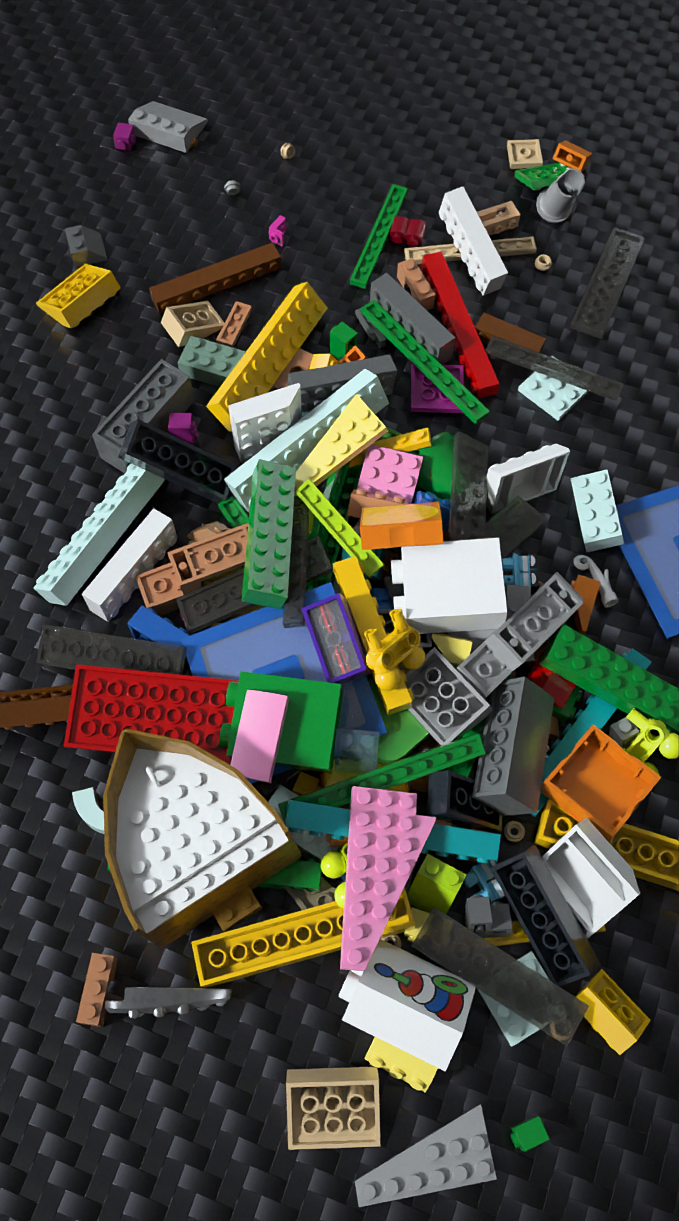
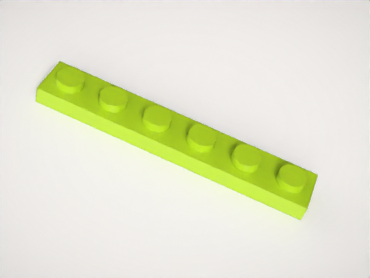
M310 479L294 491L351 557L356 556L358 562H362L365 573L369 578L385 566L371 549L362 550L361 537Z

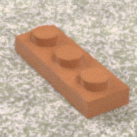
M235 302L216 339L218 344L234 347L252 311V306Z

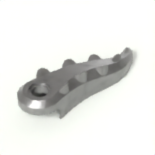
M126 987L124 1000L105 1001V1009L109 1013H128L134 1019L141 1017L144 1013L154 1014L156 1017H163L168 1012L186 1014L189 1009L193 1008L203 1011L212 1004L223 1006L231 998L232 990Z

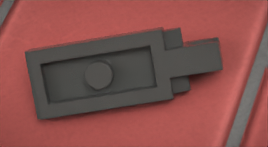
M361 308L355 310V314L372 341L375 340L379 348L386 346L385 336L361 313Z

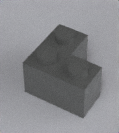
M474 895L467 898L464 911L467 939L508 937L511 935L512 922L508 903H490L489 897H483L482 895Z

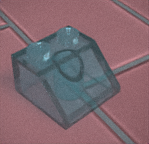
M337 728L334 771L363 774L377 769L380 732Z

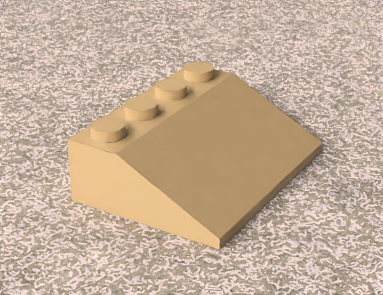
M349 1067L287 1070L288 1150L380 1146L378 1068Z

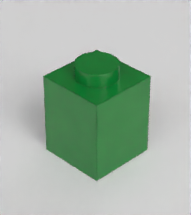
M534 1116L511 1127L513 1131L510 1134L515 1147H520L521 1151L525 1152L550 1140L539 1116Z

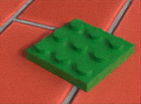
M559 162L515 170V177L532 190H540L542 187H549L569 168Z

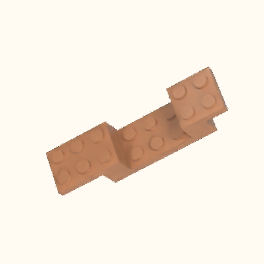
M248 523L167 552L171 563L136 575L135 577L146 608L150 607L154 610L203 592L200 584L201 581L244 566ZM292 551L290 553V559L294 558Z

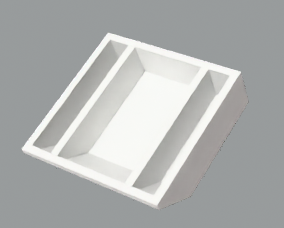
M299 383L228 405L234 447L241 464L247 462L302 418Z
M559 444L546 445L540 450L527 452L523 456L511 458L505 463L492 465L488 469L484 485L487 494L483 497L490 513L499 512L516 498L525 502L556 490L570 450Z
M587 818L576 824L542 856L587 939L640 894L633 869Z

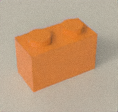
M565 140L558 144L553 159L582 172L587 169L593 153Z

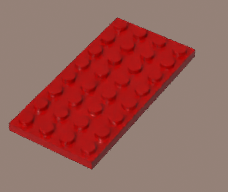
M76 664L64 747L116 752L122 731L131 729L189 741L227 764H231V758L226 756L227 749L219 747V737L222 724H232L234 707L226 705L228 685L230 682L239 681Z

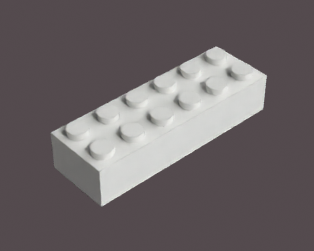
M464 187L445 193L439 215L446 223L447 231L452 235L455 247L461 252V258L463 262H466L469 274L474 278L477 289L481 291L483 296L501 289L508 271Z
M156 509L149 513L82 593L90 611L107 622L117 615L123 603H126L130 599L132 592L139 588L135 576L154 569L155 564L164 558L169 547L176 543L178 537L171 518Z

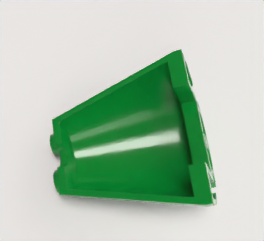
M449 432L437 434L431 438V446L418 449L420 453L417 456L423 457L416 484L420 488L435 494L442 500H451L458 510L471 506L478 498L482 499L487 494L455 437Z

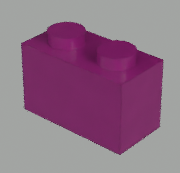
M170 412L169 434L194 445L195 441H198V430H196V420H193L192 413Z

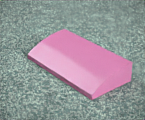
M247 690L230 764L238 769L245 778L271 783L289 703L288 696Z

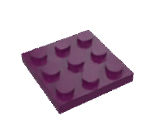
M411 364V412L463 413L414 364ZM442 365L464 386L463 365Z

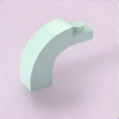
M94 788L72 792L76 810L81 818L92 829L104 834V812L99 807L97 792Z

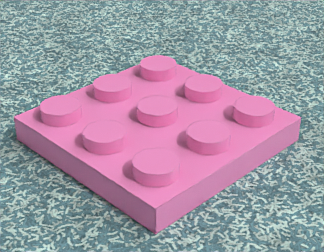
M370 445L367 447L357 488L367 489L370 493L384 492L390 497L395 495L403 496L405 500H409V504H412L423 457Z

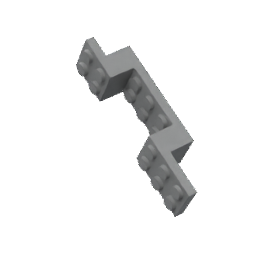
M556 572L505 623L473 651L456 670L485 699L583 604L584 599Z

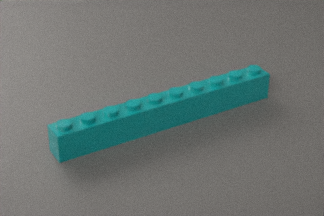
M633 648L628 654L624 652L621 657L644 670L651 664L649 659ZM594 695L588 698L585 703L587 705L584 711L580 709L574 717L576 722L573 726L569 724L563 731L564 738L555 741L551 747L554 751L550 756L546 753L542 784L558 764L568 757L576 743L593 724L600 730L604 727L616 711V707ZM540 792L537 813H530L534 817H536L549 799L542 792Z
M287 800L284 824L288 827L289 832L301 833V829L309 830V835L322 837L323 833L331 834L332 839L344 840V836H349V809ZM434 824L421 853L428 854V850L436 851V855L448 857L449 853L457 854V859L469 860V857H477V862L490 864V860L497 861L501 835Z

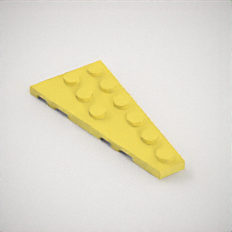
M357 394L296 471L295 491L308 479L315 486H318L388 432L386 426ZM294 492V496L299 500L300 497Z

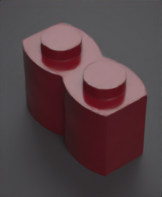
M401 216L394 217L390 231V240L398 244L407 243L411 246H422L426 232V222L418 219L410 220Z

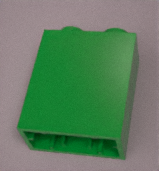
M240 671L239 682H230L226 695V705L234 707L232 724L223 723L219 737V747L227 749L226 756L232 759L247 690L288 696L289 703L275 766L332 774L344 697L342 685Z

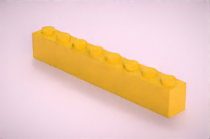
M356 556L333 563V572L342 596L346 599L365 655L367 656L370 648L364 632L376 628L381 641L389 633H385L383 616L378 615L377 600L370 594L372 590L368 579L365 580L363 573H365L363 564L358 562ZM398 664L395 667L401 673V682L396 689L385 691L376 684L387 715L411 708L412 700H414L412 690L410 688L407 689L405 681H407L403 669H399ZM371 669L373 678L375 680L376 673L374 672V670Z

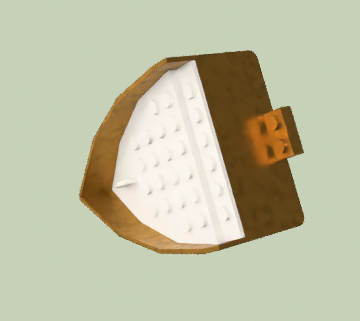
M131 729L122 731L103 795L105 856L123 909L137 933L160 948L169 945L213 915L222 930L228 932L262 909L252 890L297 861L302 854L275 809L238 769L189 741Z

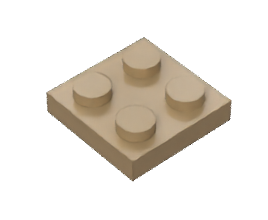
M539 139L507 141L510 169L542 166L543 161Z

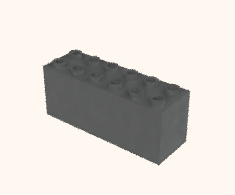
M161 359L92 434L100 458L126 473L127 467L131 463L118 458L130 423L139 419L167 433L169 431L170 412L184 413L195 401L190 376Z
M526 677L502 681L490 694L489 705L493 711L486 717L482 739L486 754L479 756L472 795L473 798L503 816L537 813L554 697Z

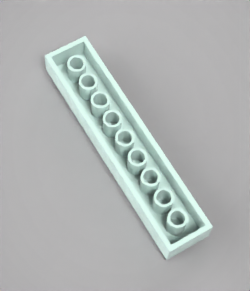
M364 369L226 477L224 480L239 504L248 512L250 511L253 471L259 459L295 467L297 471L356 394L374 414L388 405V399L378 376Z
M130 464L127 467V472L116 481L115 487L106 493V498L103 502L94 508L95 512L91 517H88L83 522V527L73 534L71 542L61 549L59 557L49 564L47 572L37 579L34 589L49 603L67 606L165 479Z

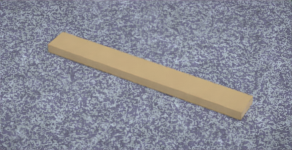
M534 237L491 240L500 257L533 254L537 250ZM454 244L405 248L404 250L405 259L413 258L416 264L422 263L423 255L442 251L446 262L462 260L461 252Z

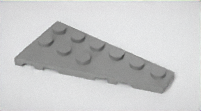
M481 1104L355 1180L359 1207L496 1180Z

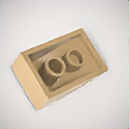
M209 301L167 307L161 321L178 347L186 346L190 336L203 339L222 329L225 324Z

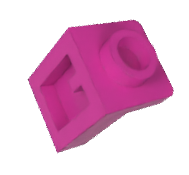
M280 215L269 227V239L281 246L284 245V233L287 229L285 217Z

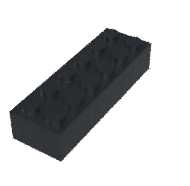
M139 419L130 423L118 458L216 503L226 500L230 488L224 479L237 468V466Z
M536 845L507 857L491 867L494 876L555 988L589 976L601 965Z

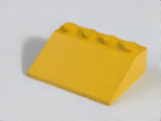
M84 264L36 302V304L63 326L74 328L79 325L82 319L90 316L93 310L102 306L109 297H113L121 287L112 271Z

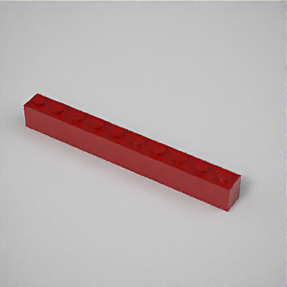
M442 251L423 255L420 270L422 274L424 273L425 279L435 293L436 307L438 312L442 314L443 324L447 326V330L455 337L454 350L459 354V362L465 368V376L471 382L472 392L476 394L477 399L497 394L499 381Z

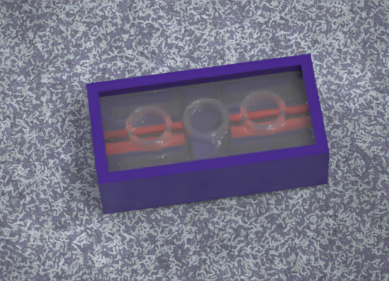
M340 593L301 608L327 682L344 685L372 673L366 663V655L346 599Z

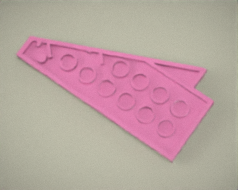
M353 786L351 789L340 969L364 971L436 821V817L416 815L417 794L356 786Z

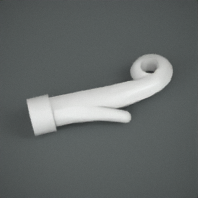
M584 555L576 556L573 561L575 567L580 570L588 568L593 579L600 581L598 590L604 607L608 608L618 602V598L615 592H612L608 569L604 571L603 575L592 559Z

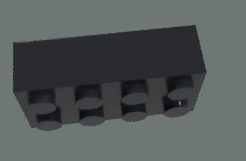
M449 770L429 774L427 816L436 817V819L471 830L475 828L489 833L502 831V814L472 797L475 784L474 779Z

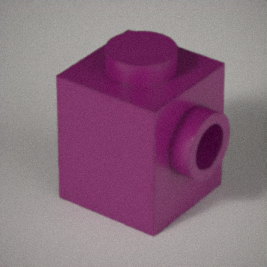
M117 124L113 135L116 149L131 151L133 144L136 143V135L132 124Z

